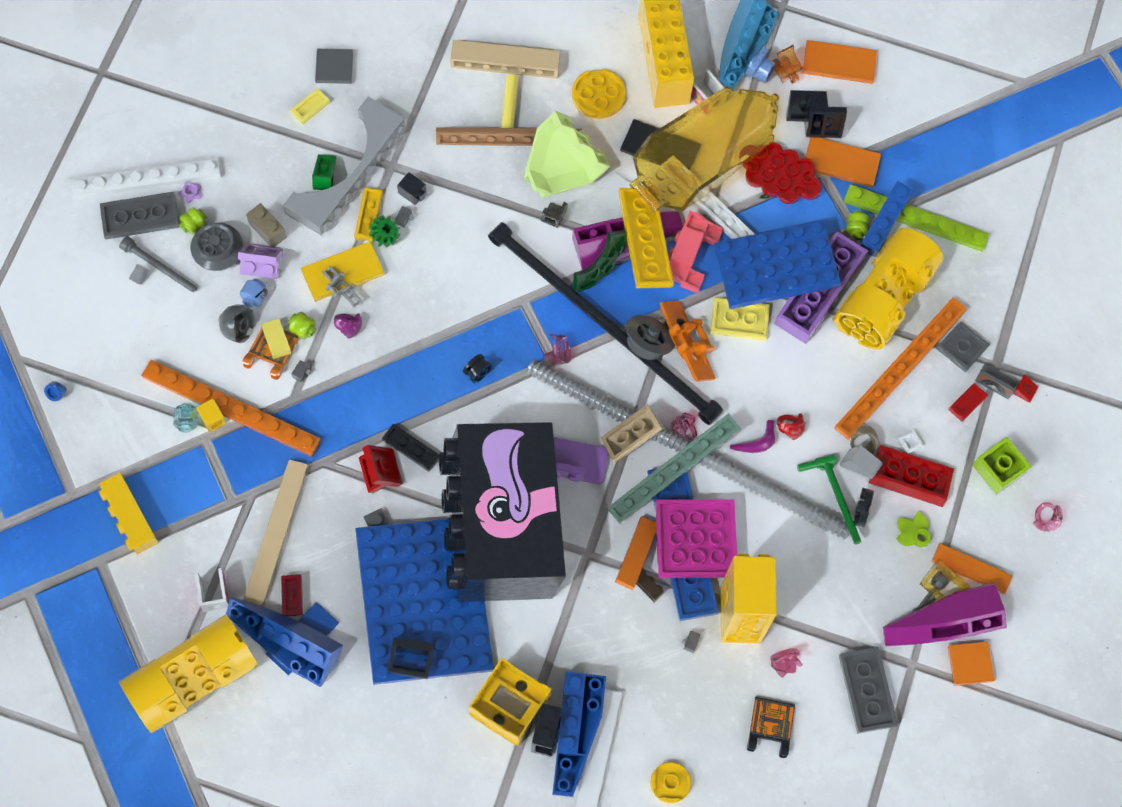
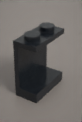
M542 703L531 744V752L551 757L562 708Z

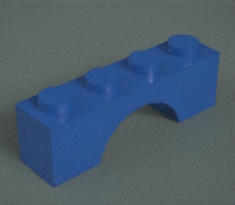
M899 181L896 182L861 243V247L868 250V254L873 257L877 256L914 189Z

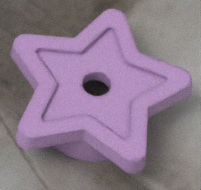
M185 182L183 189L178 194L185 197L186 203L189 204L193 199L202 198L199 193L201 185Z

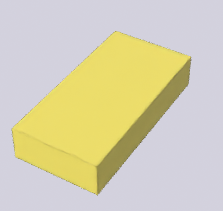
M317 88L290 110L291 114L304 125L330 104V99Z
M280 319L262 323L261 327L272 358L275 359L291 354Z

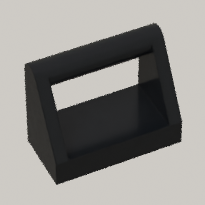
M394 637L387 673L428 679L434 644ZM395 651L427 656L425 671L394 666Z

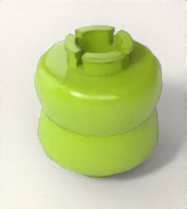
M192 207L187 213L179 217L181 221L179 226L186 234L189 232L194 235L207 224L205 221L207 216L200 208L197 210Z
M860 210L850 213L847 216L846 233L852 238L854 237V239L866 236L869 231V216L863 211L861 213Z
M304 312L294 313L288 321L290 324L289 330L297 334L301 339H306L308 336L311 338L317 330V327H315L316 321L308 317Z

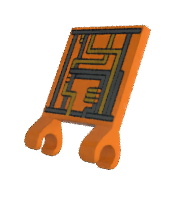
M261 328L249 352L243 358L242 363L243 367L247 369L251 368L255 357L274 365L270 371L271 378L278 380L290 354L273 359ZM284 330L292 352L299 336Z

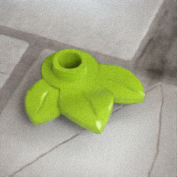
M921 512L916 513L913 521L906 518H898L897 526L901 534L896 539L900 544L908 547L915 545L922 548L930 543L929 522ZM918 536H922L924 541L918 540Z

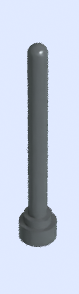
M129 236L123 238L119 245L121 250L126 253H134L189 291L195 292L197 290L194 284L138 248L132 238Z

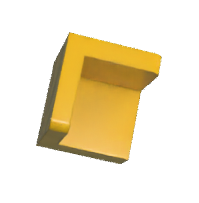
M214 399L196 407L209 433L226 424L224 416Z

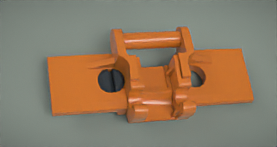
M679 301L659 303L660 309L670 328V336L680 356L685 360L693 379L696 382L715 380L716 377L705 355L714 351L715 347L711 345L702 326V319L689 321ZM696 329L701 341H693L690 332Z

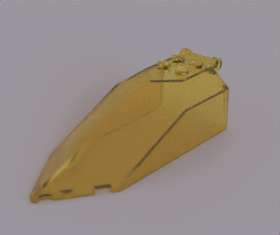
M728 87L721 89L647 137L633 156L638 178L633 180L629 186L644 198L654 213L661 207L683 212L715 190L774 141L772 133L776 127L778 111L776 101L779 99V96L775 93L770 96L765 92L744 89L735 92ZM641 184H643L648 189V191L658 200V202H656V200L646 191V189Z

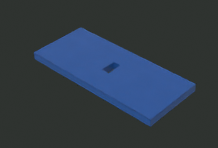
M317 602L298 620L326 636L339 624ZM268 652L266 653V655L288 676L292 673V671L286 669Z

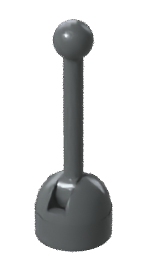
M936 573L931 580L932 589L912 612L921 609L935 590H943L949 583L947 579Z

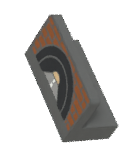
M987 364L983 365L975 379L977 383L1006 399L1010 398L1018 384V381Z

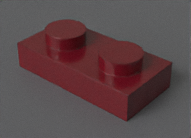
M302 575L281 576L282 614L285 616L303 615Z

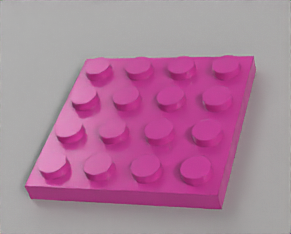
M734 499L656 500L658 578H725L733 557L737 556Z

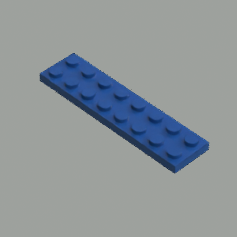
M656 469L648 470V476ZM688 472L653 498L655 511L656 500H694ZM670 578L679 621L719 614L711 578Z

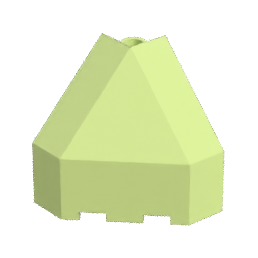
M557 111L537 128L523 180L531 182V187L535 191H539L541 198L592 184L610 168L604 152L600 148L596 150L590 144L591 139L581 129L578 131L571 124L573 120L569 116Z

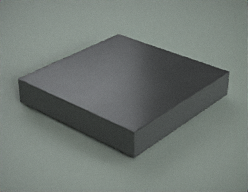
M317 48L315 82L352 84L353 49Z
M960 321L936 349L966 373L990 344Z

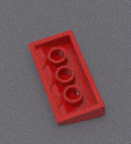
M883 445L879 446L876 458L882 462V466L873 479H869V484L940 507L944 506L948 497L954 468Z

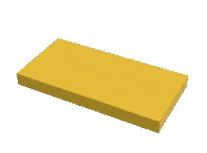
M370 241L301 268V272L315 302L334 295L331 290H326L327 284L331 282L323 275V271H326L329 266L339 275L341 272L345 274L342 279L349 287L352 283L358 286L385 275ZM332 271L327 273L330 277L334 275ZM341 284L339 286V289L346 288V286L344 284Z

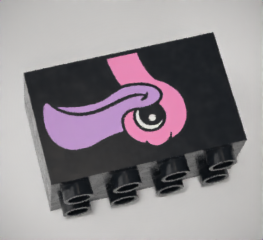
M552 422L457 424L453 437L444 438L443 452L439 453L440 475H449L446 478V489H442L441 494L442 512L452 513L449 515L448 527L444 528L445 551H454V554L451 556V565H447L446 569L447 589H457L458 602L552 599L566 577Z

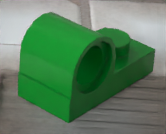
M318 154L312 174L313 190H325L333 186L336 156Z

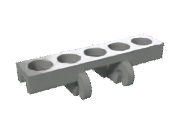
M331 266L326 271H323V275L331 282L327 284L326 290L333 292L334 299L340 298L343 295L353 307L362 302V299L353 291L355 285L352 283L349 287L342 278L345 276L343 272L339 275ZM329 271L334 273L332 277L327 274ZM344 284L346 288L340 290L339 286ZM353 297L358 299L356 303L351 300Z

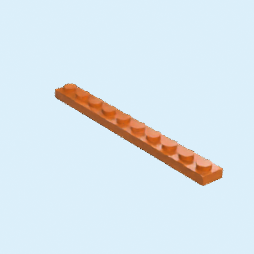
M952 297L835 425L834 429L849 441L856 433L857 428L861 427L968 308Z
M153 360L149 361L141 375L143 379L199 405L214 399L223 416L310 457L314 455L321 442L320 438Z

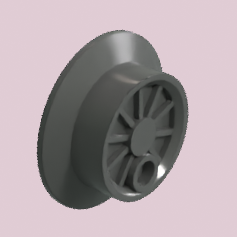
M210 223L195 233L191 241L190 250L194 261L199 266L211 271H221L233 266L238 261V252L243 248V241L241 235L234 227L225 223Z
M636 315L628 320L626 324L627 344L639 357L655 360L660 355L669 354L674 349L675 344L670 336L669 328L661 321L646 315Z

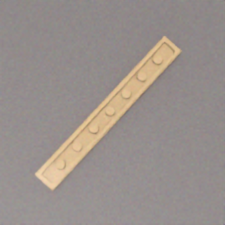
M293 460L288 461L244 601L264 606L304 482L308 464Z

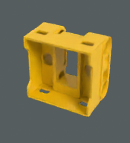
M501 658L470 704L469 715L510 743L518 746L539 713L542 703L546 704L549 700L552 689L517 669L504 658ZM519 683H523L527 686V689L520 692L516 689V686ZM501 686L525 704H530L521 720L491 702ZM502 717L505 722L500 726L494 722V719Z

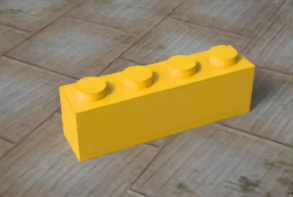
M119 472L100 482L99 485L102 490L98 492L103 501L108 500L110 506L107 509L112 518L117 517L119 523L116 526L121 534H126L128 539L125 542L129 550L134 549L138 555L158 544L121 473Z

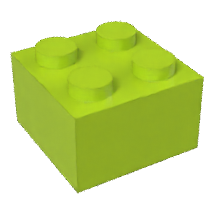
M1008 437L977 457L972 464L996 495L1023 477L1032 467Z

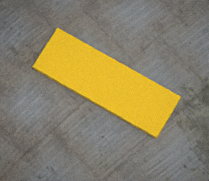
M655 187L619 188L618 195L625 231L627 232V242L636 288L673 287L674 282Z

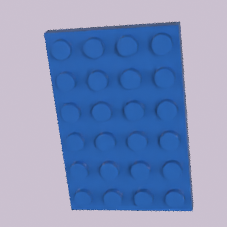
M824 220L714 243L729 310L841 287Z

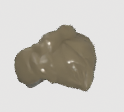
M870 426L857 428L856 434L850 440L851 448L856 447L854 441L858 436L867 434L872 441L864 448L871 454H874L879 445L876 431Z

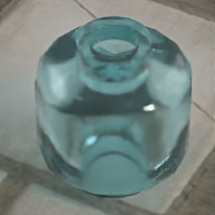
M189 403L176 406L173 410L174 427L183 433L194 430L198 426L199 415L196 407Z

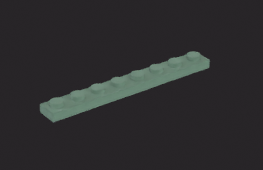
M728 413L611 504L607 510L621 524L740 431L741 427Z

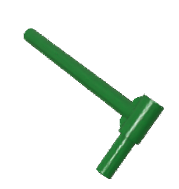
M832 454L816 458L814 461L798 464V472L814 468L822 471L825 470L855 545L862 542L833 471L834 466L837 464L835 455Z

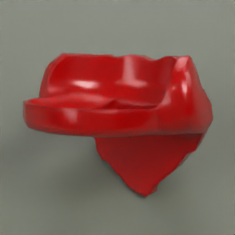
M802 413L798 414L797 417L782 415L777 418L776 423L779 431L786 434L792 440L798 439L805 431L806 423ZM784 420H789V421H792V422H794V423L788 424V423L782 422V421H784Z

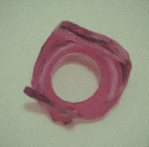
M549 334L550 337L556 338L553 350L545 353L543 356L549 362L558 365L569 363L572 355L567 337L561 334ZM561 343H563V345H564V350H563V352H562V348H561Z
M797 648L787 649L771 655V667L781 678H784L787 673H795L796 665L799 667L803 666L797 658L800 655V651Z

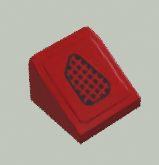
M1023 375L1013 394L1030 403L1038 386L1028 376Z

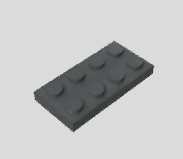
M174 191L100 203L105 240L180 228Z
M879 647L839 654L857 734L897 727L898 723Z

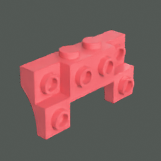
M691 210L688 213L682 231L677 232L674 240L677 243L675 248L671 247L668 256L670 258L673 281L680 283V287L698 293L705 275L693 270V264L702 242L714 245L715 242L719 241L723 227L708 221L701 214Z

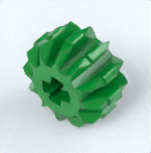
M384 215L380 216L379 219L375 218L369 226L371 230L369 236L374 237L372 242L377 241L378 247L383 244L385 247H389L390 244L394 245L397 242L396 239L400 237V233H398L400 227L395 226L397 220L392 222L391 216L385 218Z

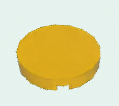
M665 762L659 765L652 773L650 780L651 790L654 796L661 802L668 804L678 803L685 799L690 792V774L679 763Z

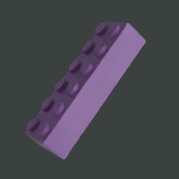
M837 231L831 238L830 245L841 281V287L790 297L777 315L774 323L805 344L856 273L868 250Z

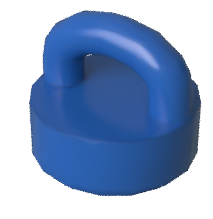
M56 381L50 382L44 389L46 397L51 401H59L67 391L65 386Z

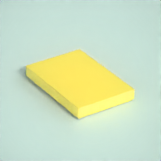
M714 297L710 334L766 341L770 304L759 303L729 310L726 298Z

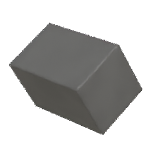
M402 206L395 221L397 220V225L405 228L408 220L413 219L411 209Z
M137 264L129 279L141 285L149 270Z
M300 360L291 373L292 378L302 382L306 374L309 375L311 373L309 364Z
M690 631L687 640H682V644L685 645L684 650L694 653L701 634Z

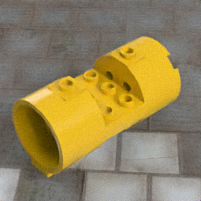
M910 228L897 229L871 263L874 268L864 283L858 285L849 294L832 320L838 330L844 332L847 336L851 334L859 340L858 343L866 348L881 350L906 315L903 309L912 299L914 293H920L925 289L942 264L944 256L941 249L934 241L919 231Z
M225 614L193 634L191 638L156 660L153 659L118 682L140 719L152 734L187 712L186 708L220 686L226 687L257 667L258 664L237 632V629Z

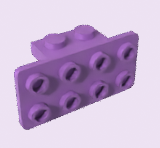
M554 438L557 478L561 477L574 482L582 481L598 485L603 483L609 453L606 447Z

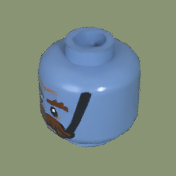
M256 278L247 280L240 291V297L243 299L242 303L248 307L260 306L268 294L266 284Z

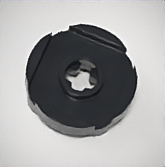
M862 487L860 493L862 501L857 502L855 510L859 514H855L853 519L855 526L865 527L874 491Z

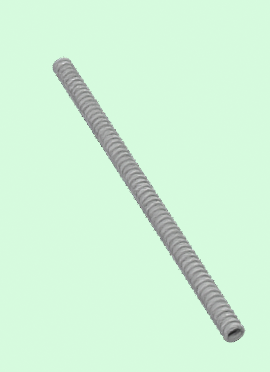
M536 359L532 360L527 369V374H532L533 378L538 377L537 380H543V383L547 382L549 386L553 385L554 389L558 388V391H564V394L568 393L570 397L574 396V399H579V402H585V405L589 404L591 408L595 407L597 411L601 410L600 413H606V416L610 415L612 419L616 418L618 422H623L636 413L635 411L631 412V409L627 410L626 406L622 407L620 403L616 404L614 400L610 401V398L606 399L605 395L601 396L599 392L595 393L593 389L589 390V387L585 388L584 384L579 385L578 381L574 382V379H568V376L564 377L562 373L558 374L557 370L553 371V368H547L548 366H543L541 362L537 363ZM668 428L652 437L654 441L658 440L660 444L664 443L665 447L669 446V449H675V452L681 451L691 443L689 439L685 440V437H679V434L675 435L674 431H668ZM710 453L700 461L702 466H707V469L711 468L713 472L717 471V474L729 477L728 480L732 479L734 483L738 482L740 486L744 485V488H750L751 492L755 491V494L759 493L761 497L765 496L767 500L771 499L772 503L776 502L778 506L782 505V508H788L789 512L792 510L794 511L793 514L797 513L799 517L803 516L805 520L809 519L810 523L815 522L816 526L820 525V528L823 529L824 527L826 531H832L831 534L836 533L837 537L841 536L843 540L847 539L850 532L846 522H842L840 518L836 519L835 515L833 517L830 516L829 512L825 513V510L821 511L819 507L815 508L814 504L809 505L808 501L804 502L802 498L798 499V496H792L791 492L789 494L786 493L787 490L783 491L781 487L777 488L775 484L771 485V482H765L764 478L761 480L760 476L756 477L754 473L750 474L748 470L744 471L743 467L738 468L737 464L733 465V462L730 461L729 463L727 459L723 460L722 456L717 457L716 453Z

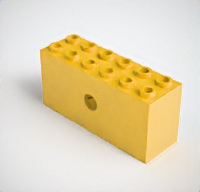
M640 0L638 18L654 108L687 105L690 103L694 76L680 0Z
M741 553L733 557L720 588L721 642L760 644L777 615L776 557H770L768 554L750 557L749 554Z

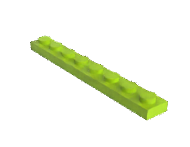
M850 184L843 203L878 215L888 197ZM906 204L896 220L899 223L983 252L989 236L987 232Z

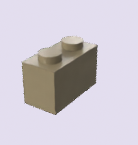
M261 203L246 214L249 225L270 247H276L287 238L285 228Z

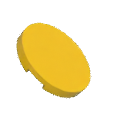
M609 70L585 71L577 77L573 84V103L587 117L594 119L609 118L618 113L625 102L626 91L624 83L618 75Z

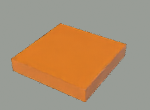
M988 642L948 646L954 686L991 683L995 681Z

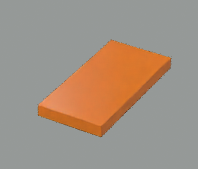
M807 40L802 74L873 84L877 50Z
M810 137L805 158L813 162L815 173L873 188L881 154L823 138Z

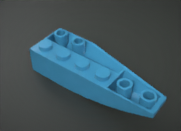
M740 0L731 21L722 51L719 81L729 91H733L745 74L754 55L766 45L779 13L765 0Z

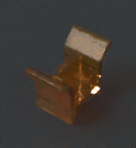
M794 45L777 52L778 57L772 61L776 62L774 69L781 82L784 83L790 79V82L793 84L800 80L797 72L803 70V67L794 52Z

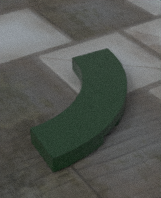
M625 230L608 232L606 244L599 257L587 268L574 272L573 291L580 292L595 286L596 282L604 276L606 277L612 271L616 260L622 254L627 238Z

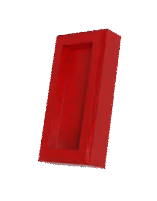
M973 383L948 410L963 422L988 397V394Z

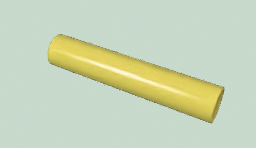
M514 74L506 76L501 128H514L519 77Z

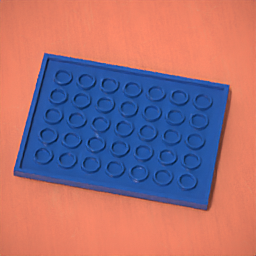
M449 519L355 528L373 685L422 680V678L387 673L394 637L434 644L428 679L492 672L494 670L485 601L458 602L457 589H447L446 569L447 565H451V556L454 554V551H445L444 528L448 527ZM395 651L393 665L425 671L427 656Z

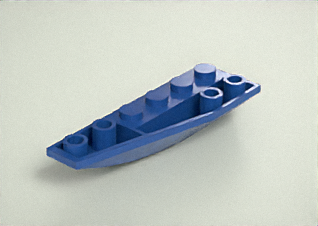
M235 597L230 598L226 615L286 669L319 687L324 684L338 662L343 648L342 644L276 611Z
M566 672L552 795L573 797L602 718L606 676Z

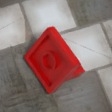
M366 445L362 448L364 455L358 458L368 493H375L386 486L398 487L403 484L392 448Z

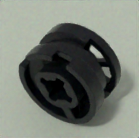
M478 354L466 364L463 373L469 376L470 380L475 384L481 381L486 373L490 372L493 365L486 361L482 354Z

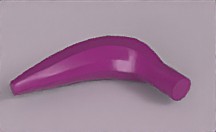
M766 421V430L761 438L730 445V449L747 453L767 451L775 443L776 439L774 421Z

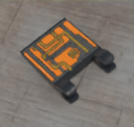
M755 697L747 751L754 752L757 747V738L780 742L779 757L786 758L789 754L795 704Z

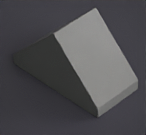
M859 445L849 449L840 462V466L873 479L882 466V462L863 446Z

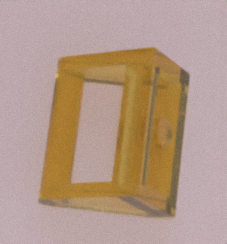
M940 559L933 564L920 582V585L937 600L945 596L928 581L939 570L960 588L958 591L971 588Z

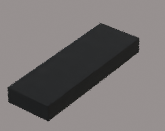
M394 423L382 437V441L428 472L439 460L438 453Z

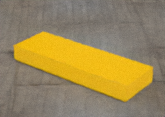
M364 188L354 235L355 239L372 242L374 237L369 236L371 231L369 226L375 218H378L383 190Z

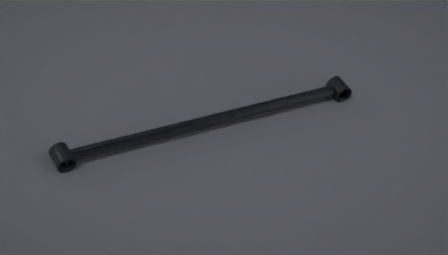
M500 222L488 234V238L497 247H500L502 244L505 245L699 410V418L705 424L711 425L723 412L722 407L716 401L710 400L706 402L657 359L648 360L636 355L627 344L628 335L511 237L513 233L505 223Z

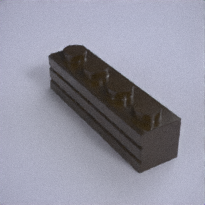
M642 568L636 585L655 603L664 594V589L662 586L657 585L653 577L648 576L645 569Z

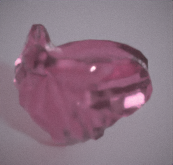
M686 412L676 416L671 422V430L676 429L685 438L694 440L697 438V430L693 425L696 417ZM688 427L691 430L692 436L686 434Z
M1049 502L1040 504L1035 511L1036 521H1033V525L1044 532L1055 531L1061 526L1063 520L1061 507L1059 505L1054 506ZM1046 507H1050L1053 510L1052 518L1048 523H1045L1040 517L1041 511Z

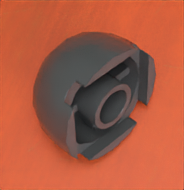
M235 304L228 306L218 319L222 335L233 342H245L250 336L246 335L249 327L251 329L254 327V312L245 305Z

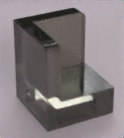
M551 202L548 208H544L541 222L559 228L567 212L568 203L563 202L562 206Z

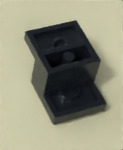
M790 90L786 121L804 122L806 137L842 138L847 107H828L827 91Z

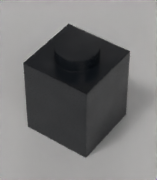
M410 172L397 184L398 193L414 205L419 201L421 202L427 195L426 184Z

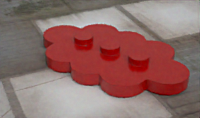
M775 142L765 143L760 149L755 146H747L741 150L739 162L742 167L747 169L745 173L747 183L755 188L761 187L762 192L766 196H777L785 204H793L800 197L806 200H814L820 196L822 184L814 177L815 165L809 159L799 158L796 151L791 149L783 150Z

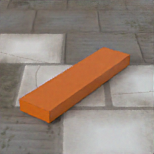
M642 516L640 517L615 583L631 590L635 588L656 533V522Z
M941 543L938 544L931 561L982 585L995 583L998 592L1002 594L1006 593L1013 576Z

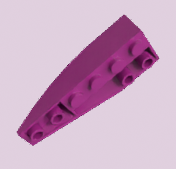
M678 211L660 212L665 238L682 230L683 224ZM623 217L573 228L572 240L582 270L590 266L599 257L606 244L608 232L625 230ZM627 238L623 252L615 263L630 256Z
M995 583L960 590L883 626L884 642L886 646L924 644L1007 628L1006 613Z

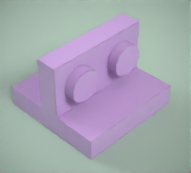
M246 244L238 252V260H241L240 274L278 279L283 249Z

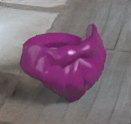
M359 313L355 317L349 314H338L334 317V326L349 339L360 331L362 320Z

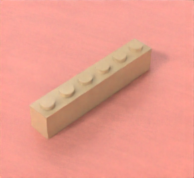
M453 40L450 62L451 68L557 79L560 51L538 49L536 47L527 48L518 45L508 46L499 43L488 44L481 41Z

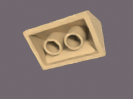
M647 404L603 435L601 439L612 460L619 462L665 428Z

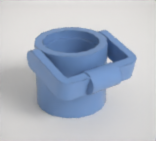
M764 46L750 61L745 76H752L766 83L774 71L776 62L765 57L768 49Z

